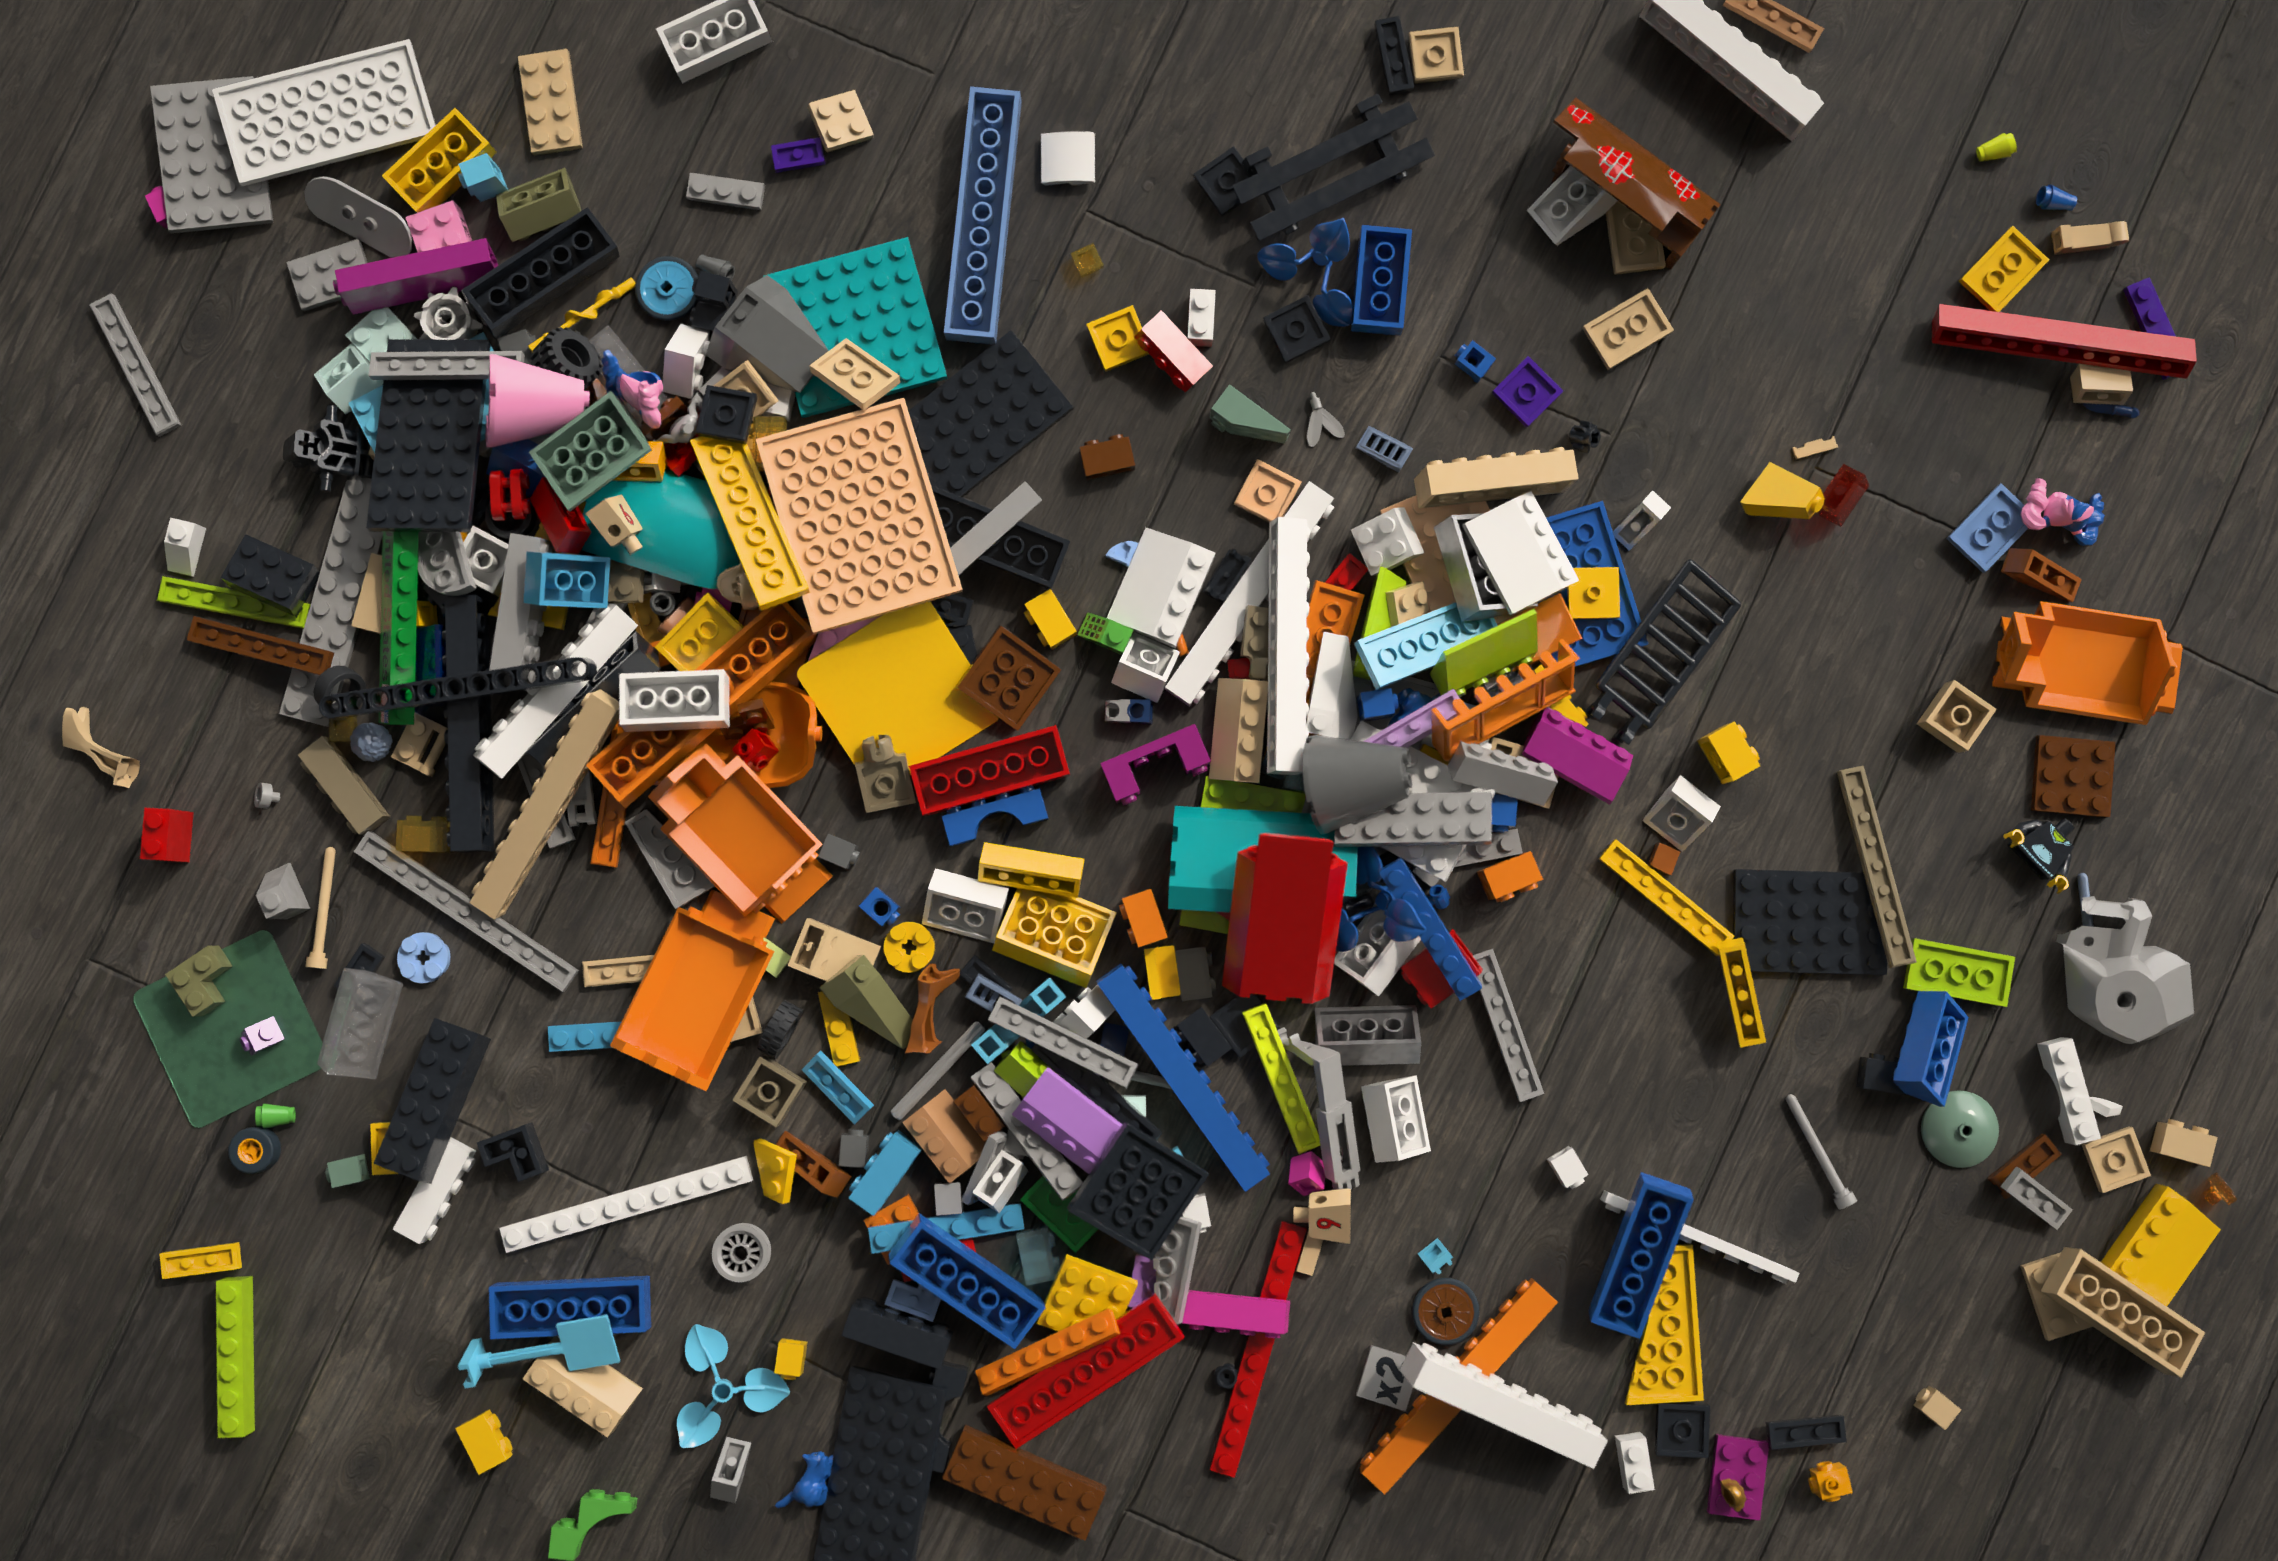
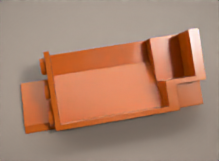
M2040 601L2034 615L2014 612L2011 618L2001 617L2000 627L2003 628L2004 636L2002 641H1998L1996 662H2000V666L1993 677L1992 686L2022 691L2026 707L2147 725L2151 716H2154L2156 712L2173 713L2183 648L2181 644L2167 641V634L2163 629L2161 620Z
M705 744L668 774L648 796L669 818L660 828L661 831L744 917L751 911L755 914L758 913L765 906L782 924L833 877L816 859L818 854L815 851L823 844L738 755L730 763L726 764Z

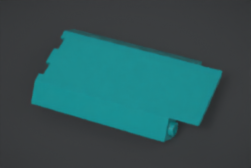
M1175 806L1168 909L1231 912L1237 852L1253 845L1258 846L1259 835L1263 833L1329 839L1334 842L1332 853L1348 863L1343 896L1356 897L1358 847H1336L1335 830L1327 834H1320L1312 820L1311 813Z

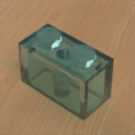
M1048 1226L1017 1232L1016 1237L1026 1286L1055 1280L1060 1269V1262L1058 1256H1053L1052 1247L1056 1246L1053 1231L1049 1232Z

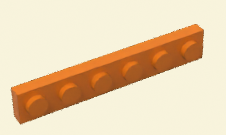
M1108 1308L975 1370L982 1395L988 1396L1120 1335L1113 1310Z

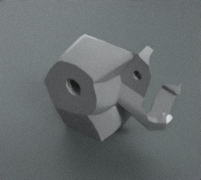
M2094 896L2082 898V911H2086L2087 914L2123 918L2126 923L2122 929L2081 926L2076 930L2057 935L2056 942L2062 944L2064 948L2068 1009L2076 1017L2102 1034L2126 1044L2153 1039L2190 1020L2194 1014L2190 963L2163 948L2143 946L2152 919V914L2145 901L2128 898L2127 902L2121 903L2096 900Z

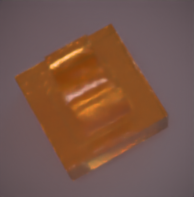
M2217 1172L2208 1177L2212 1187L2205 1190L2203 1194L2212 1206L2221 1199L2228 1205L2237 1200L2234 1191Z

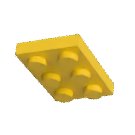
M2012 226L1959 282L1990 311L2000 312L2049 259Z
M708 592L655 648L679 671H694L742 630L744 626Z

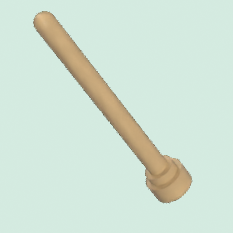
M328 847L325 850L313 952H310L309 957L306 958L305 967L327 969L328 958H325L326 953H323L336 853L333 847Z

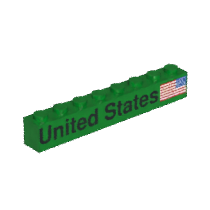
M383 532L379 687L415 682L419 532ZM409 689L405 693V698L408 702L412 698V693ZM385 693L381 696V703L383 705L387 702ZM415 707L380 712L379 723L414 725Z

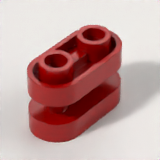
M512 469L510 477L505 478L502 470L491 471L489 480L493 520H506L508 512H512L515 520L526 519L527 514L531 513V503L529 498L526 497V489L530 488L529 475L524 474L523 469ZM506 488H510L511 502H506Z

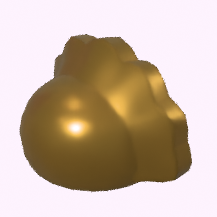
M1728 1478L1720 1481L1721 1492L1725 1501L1736 1512H1739L1744 1507L1746 1501L1744 1489L1735 1480Z

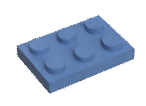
M1999 484L1946 539L1984 573L2028 529L2022 522L2020 515L2024 504L2003 484Z

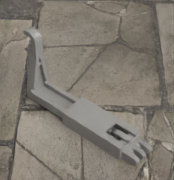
M1283 1027L1277 1030L1284 1049L1294 1053L1310 1066H1314L1320 1106L1316 1109L1325 1178L1332 1181L1333 1190L1356 1188L1360 1185L1358 1176L1360 1164L1351 1102L1346 1100L1340 1053L1329 1048L1301 1041L1298 1033L1288 1038L1287 1030Z

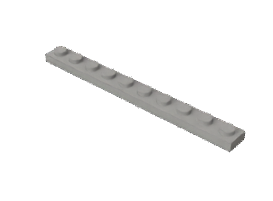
M367 831L354 850L356 854L560 991L565 992L578 973V969L499 917L494 920L470 904L472 898L372 831Z

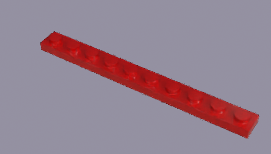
M1281 1221L1260 1298L1287 1299L1307 1228ZM1255 1331V1335H1248L1238 1369L1237 1382L1231 1393L1210 1465L1211 1471L1234 1478L1275 1338L1265 1337V1332Z

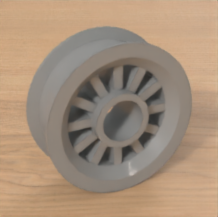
M738 1223L728 1227L716 1238L712 1248V1260L716 1270L724 1278L734 1282H746L757 1277L767 1267L771 1257V1244L767 1235L759 1227L749 1223ZM740 1234H745L743 1241ZM749 1236L753 1238L750 1243L747 1242ZM755 1242H757L758 1246H757V1247H752V1245H753ZM737 1246L746 1248L748 1252L746 1259H741L736 1255ZM760 1250V1255L753 1253ZM731 1258V1261L727 1263L725 1259ZM733 1263H736L734 1269L730 1267ZM747 1263L752 1267V1269H748ZM741 1264H742V1269H743V1271H739V1268H740V1265H741Z

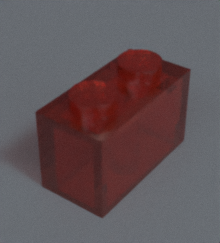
M1843 464L1823 493L1825 500L1822 508L1818 511L1819 516L1842 527L1869 487L1866 475Z

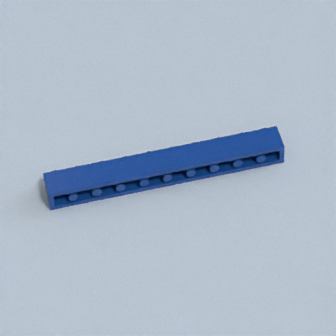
M1119 964L1096 981L1246 1192L1270 1175L1266 1168L1270 1165L1262 1152L1257 1155L1253 1150L1252 1146L1255 1145V1142L1247 1131L1242 1134L1237 1126L1241 1124L1233 1111L1230 1113L1226 1112L1222 1106L1226 1103L1218 1090L1213 1093L1209 1088L1208 1084L1211 1083V1080L1203 1069L1200 1072L1197 1071L1193 1065L1196 1059L1189 1049L1182 1050L1178 1044L1182 1041L1174 1028L1169 1031L1163 1022L1167 1018L1159 1007L1155 1010L1149 1003L1152 997L1145 987L1138 988L1134 982L1137 976L1130 966L1124 968L1122 964Z

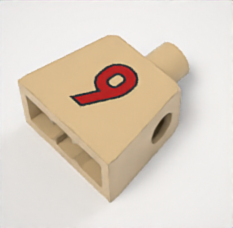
M622 494L605 499L585 513L610 546L614 547L623 544L629 555L636 553L643 547L635 536L642 530V526Z
M1351 1189L1312 1192L1309 1194V1207H1294V1222L1309 1223V1236L1311 1238L1350 1244Z

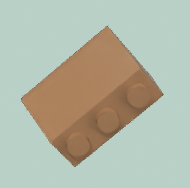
M946 1089L902 1122L949 1184L979 1160L986 1143L954 1103V1099Z

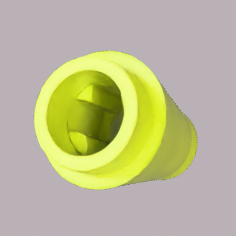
M2002 133L1976 147L1977 157L1980 162L2011 157L2013 153L2017 152L2016 141L2012 133Z

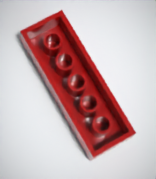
M1056 725L909 766L923 816H929L951 808L965 806L976 801L990 799L1001 794L1015 792L1026 787L1071 776Z

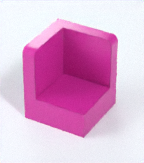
M1312 1151L1293 1157L1290 1164L1288 1184L1303 1196L1324 1190L1325 1172L1323 1160Z

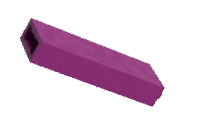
M484 238L335 270L336 280H333V286L336 295L341 296L343 305L348 306L352 314H358L428 299V293L430 292L434 295L438 293L448 294L452 287H457L458 292H461L462 289L496 268L498 262L487 239Z

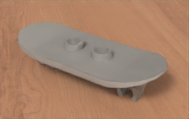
M318 177L307 184L304 191L305 201L316 217L391 258L410 253L412 249L411 232L405 220L397 212L334 178Z

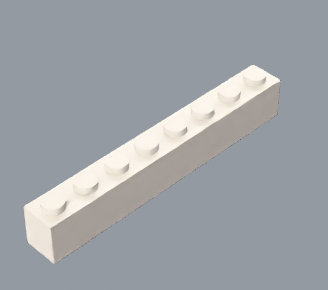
M609 603L607 608L598 609L595 614L596 618L591 624L587 623L581 628L578 633L580 636L574 643L570 642L564 647L561 652L563 655L560 659L573 657L590 658L596 663L598 671L635 630L638 624L617 605ZM583 662L578 666V673L582 676L586 671V666ZM556 666L553 670V676L555 679H558L561 675V670ZM588 681L527 690L528 694L523 700L516 701L510 708L511 713L509 716L495 724L492 729L494 731L492 735L478 743L473 756L495 775L503 778Z

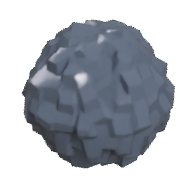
M373 722L358 725L350 736L351 750L363 761L374 762L384 758L389 753L391 743H393L389 731L384 726Z

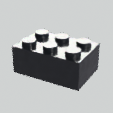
M245 534L220 578L230 588L294 617H298L303 604L307 601L318 581L320 572L313 564Z

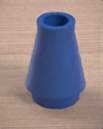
M2051 184L2042 186L2036 196V204L2041 209L2072 211L2077 203L2076 196Z

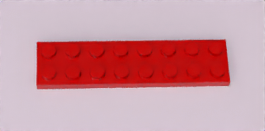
M1156 1293L1116 1319L1120 1335L1031 1375L988 1404L987 1408L1015 1449L1184 1339V1334Z

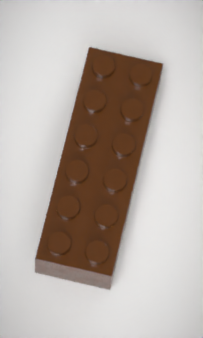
M966 1424L943 1476V1479L1084 1541L1088 1536L1106 1493V1485L1021 1448L1015 1449L1013 1445Z

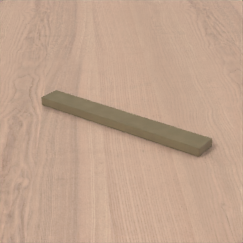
M1864 766L1839 770L1837 772L1889 969L1914 964L1917 962Z

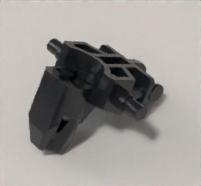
M334 405L327 406L325 418L314 426L313 432L299 429L285 440L283 446V460L292 462L295 468H304L310 464V470L320 475V491L325 493L331 492V482L333 481L334 474L345 475L347 480L350 481L356 478L359 474L360 462H363L360 477L372 479L374 462L369 455L370 444L365 435L363 436L364 449H361L362 428L357 427L355 430L344 429L343 423L338 422L337 406Z

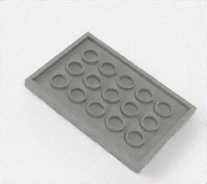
M253 76L150 86L168 231L171 234L274 223L268 180L246 186L239 184L212 91L215 88L254 79Z

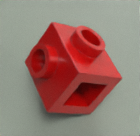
M753 728L741 737L739 742L732 748L736 756L738 755L751 770L757 772L764 769L769 764V761L779 752L768 734Z

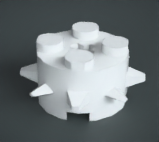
M452 287L448 294L438 293L434 295L431 292L428 293L429 299L423 304V311L414 314V317L420 320L424 331L420 339L469 340L478 333L479 329L483 328V324L477 321V317L470 305L459 297L457 287ZM449 318H451L452 320H451V322L448 324L446 321H447Z

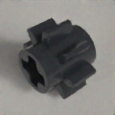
M1583 420L1580 421V426L1574 425L1569 433V441L1573 444L1572 448L1584 453H1589L1590 447L1596 448L1601 439L1600 431L1597 429L1598 426Z

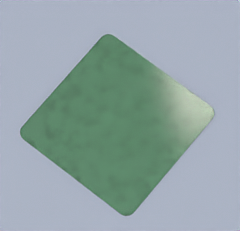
M258 931L222 949L233 967L212 980L225 1002L205 1016L192 1017L167 977L139 989L134 994L135 1006L188 1120L194 1127H204L324 1068L329 1062V1055L279 948L272 934L268 931ZM274 1016L284 1040L251 1056L250 1052H246L240 1043L241 1032L249 1026Z

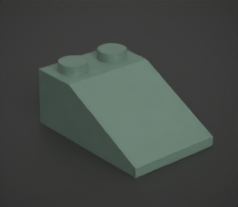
M1230 384L1211 408L1210 419L1213 421L1211 424L1221 432L1226 430L1230 434L1279 443H1286L1291 429Z

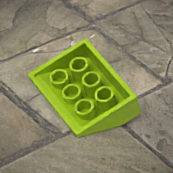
M1535 609L1443 651L1430 672V676L1441 696L1454 689L1460 698L1467 693V689L1473 686L1475 689L1483 687L1489 683L1488 679L1494 676H1506L1511 672V668L1522 663L1531 664L1533 662L1532 658L1538 652L1537 613Z

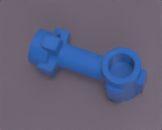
M1442 885L1432 886L1429 890L1430 896L1427 899L1431 905H1435L1438 909L1446 908L1450 903L1447 889Z

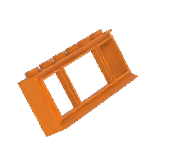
M1562 639L1558 644V662L1549 652H1542L1540 662L1546 669L1535 674L1528 664H1520L1518 673L1524 681L1513 686L1506 676H1498L1497 686L1502 692L1492 698L1483 687H1477L1475 689V698L1480 704L1470 710L1461 699H1455L1453 701V710L1458 716L1447 722L1436 707L1431 709L1432 745L1447 762L1451 760L1460 742L1480 744L1576 692L1573 688L1575 661L1580 658Z

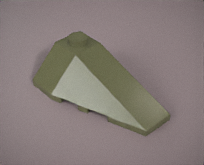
M857 955L819 987L834 1007L875 1031L899 1048L905 1049L907 1047L913 1019L865 955Z

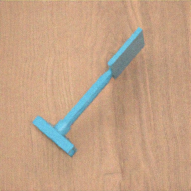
M608 1315L557 1323L556 1328L561 1341L557 1343L492 1354L491 1352L486 1353L482 1338L472 1339L458 1365L459 1370L467 1369L468 1371L464 1387H475L483 1370L492 1368L493 1365L556 1354L565 1355L569 1371L619 1363L620 1357Z

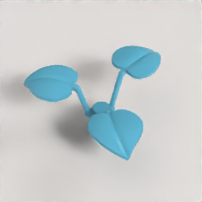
M699 1324L693 1325L688 1333L685 1355L689 1365L696 1371H704L709 1366L711 1367L716 1381L712 1388L714 1399L707 1408L700 1402H692L686 1404L680 1410L677 1418V1430L682 1448L702 1445L717 1434L721 1418L716 1412L710 1410L718 1402L728 1401L733 1393L745 1391L744 1402L755 1412L771 1410L790 1394L785 1381L778 1374H775L774 1371L766 1368H756L749 1371L745 1377L746 1386L733 1387L729 1380L720 1379L715 1363L722 1362L725 1359L728 1351L727 1340L719 1331Z

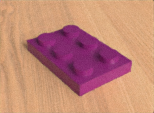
M1716 1434L1707 1512L1709 1514L1760 1520L1769 1449L1768 1441ZM1729 1478L1737 1481L1744 1489L1746 1501L1744 1507L1739 1512H1736L1725 1501L1721 1492L1720 1481Z

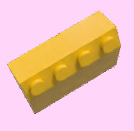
M1017 888L996 936L992 951L1087 988L1117 912L1079 897Z
M2155 1184L2101 1263L2167 1307L2221 1229L2170 1187Z

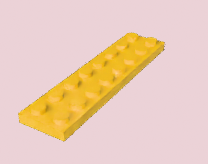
M703 436L690 440L760 610L762 611L809 594L808 584L748 445Z

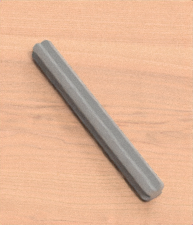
M974 1022L891 1110V1114L897 1120H901L968 1050L971 1044L985 1032V1028L979 1022Z

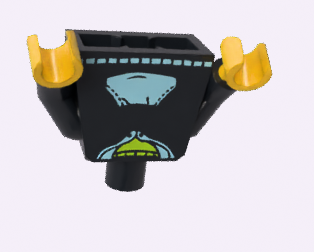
M2063 818L2057 825H2054L2050 821L2030 820L2018 823L2011 832L2003 835L2005 839L2011 838L2012 841L2007 845L2041 880L2052 878L2047 883L2049 888L2056 885L2058 888L2057 894L2068 888L2069 884L2066 878L2072 859L2071 851L2074 846L2066 836L2075 829L2071 822Z

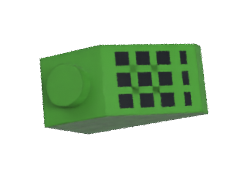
M1087 613L1077 636L1123 655L1133 635V629L1111 619Z

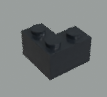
M700 270L699 277H695L692 285V292H694L698 303L697 307L691 311L690 322H692L693 327L710 331V335H712L715 326L735 302L738 290L730 278Z
M533 1122L477 1142L485 1167L510 1158L518 1182L549 1171Z

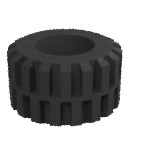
M558 327L555 330H551L533 349L530 357L532 359V366L583 380L584 391L598 378L602 371L600 369L602 362L599 360L601 357L596 352L594 344H591L586 336L580 335V332L572 331L571 328L567 327L564 329Z

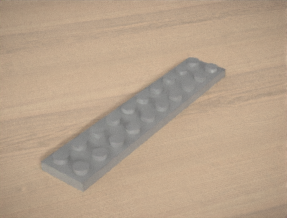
M359 475L351 481H346L300 640V644L334 652L331 667L349 666L359 631L358 628L351 625L371 553L381 555L383 546V532H370L366 528L372 479L361 478ZM292 668L279 714L331 728L333 718L324 717L320 713L319 705L314 699L313 690L315 682L320 675ZM344 680L338 682L333 687L330 695L341 693Z

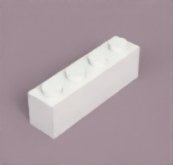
M450 1137L432 1183L419 1181L393 1230L418 1244L431 1240L438 1230L436 1224L439 1218H443L451 1206L448 1202L452 1194L456 1195L463 1184V1181H461L463 1174L469 1172L474 1165L476 1159L473 1156L476 1150Z

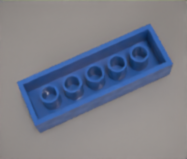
M1642 1172L1640 1173L1588 1310L1590 1322L1639 1339L1641 1338L1694 1200L1689 1188Z
M920 1213L888 1254L891 1265L1014 1349H1016L1046 1308L1043 1298Z
M650 1276L495 1283L489 1287L490 1339L559 1336L556 1328L557 1323L608 1315L612 1333L646 1332L651 1328Z

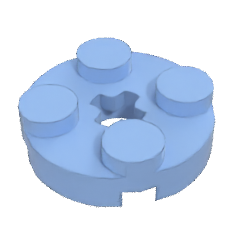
M427 932L416 933L405 938L397 954L400 973L416 983H430L439 979L448 969L451 959L450 950L443 940L436 934ZM423 950L426 955H430V960L425 961V965H422L421 961L418 960V955H421Z

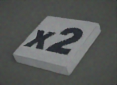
M1371 1345L1356 1396L1406 1411L1413 1389L1412 1385L1400 1372L1406 1356Z

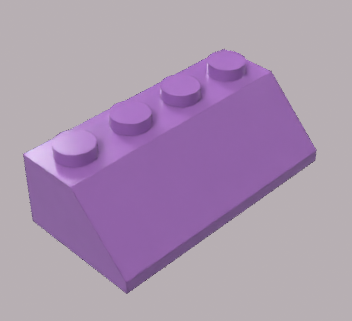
M1048 1067L1012 1113L1014 1117L1088 1174H1090L1122 1126L1115 1118Z

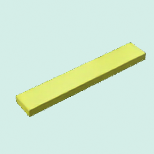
M1263 1003L1242 1012L1298 1154L1321 1146L1319 1134L1267 1004Z

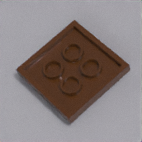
M999 625L956 685V688L1018 731L1062 669Z
M2037 735L2031 811L2110 817L2115 742Z

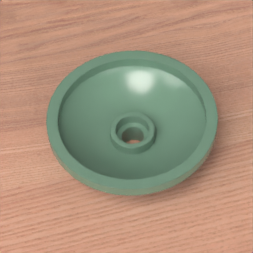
M1950 1091L1945 1107H1939L1931 1103L1928 1105L1922 1117L1921 1134L1927 1150L1934 1158L1948 1166L1965 1168L1981 1163L1992 1153L1998 1140L1999 1125L1994 1110L1982 1097L1967 1091ZM1965 1126H1968L1969 1133L1967 1135H1964L1962 1132V1129Z

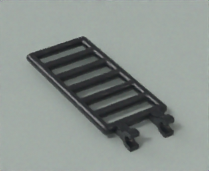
M1692 559L1687 560L1596 682V688L1602 693L1585 711L1586 715L1591 719L1596 718L1600 721L1605 714L1606 708L1613 701L1630 716L1626 724L1613 736L1619 743L1624 742L1627 745L1631 743L1640 726L1645 729H1651L1740 609L1741 602ZM1690 572L1729 604L1721 617L1682 584ZM1675 592L1714 624V627L1706 637L1667 604ZM1661 612L1700 645L1692 657L1652 624ZM1646 632L1685 665L1677 677L1638 645V642ZM1631 652L1670 684L1662 697L1623 665ZM1616 672L1655 704V707L1647 717L1608 685Z

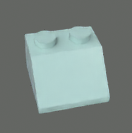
M353 343L314 374L325 394L345 414L352 411L349 402L383 385V380H372L369 377L370 362Z

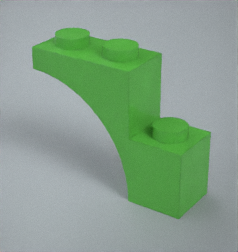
M598 1489L587 1492L581 1497L578 1523L573 1518H561L560 1521H557L552 1526L548 1558L574 1561L580 1555L583 1540L589 1529L606 1517L616 1514H631L637 1507V1497H630L631 1494L627 1492H616L615 1495L605 1494L604 1490Z

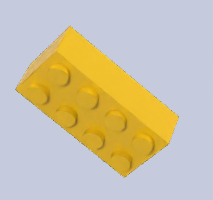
M454 108L388 169L382 177L418 213L441 205L462 186L458 176L459 173H462L459 167L460 163L485 153L492 158L497 152L472 124Z

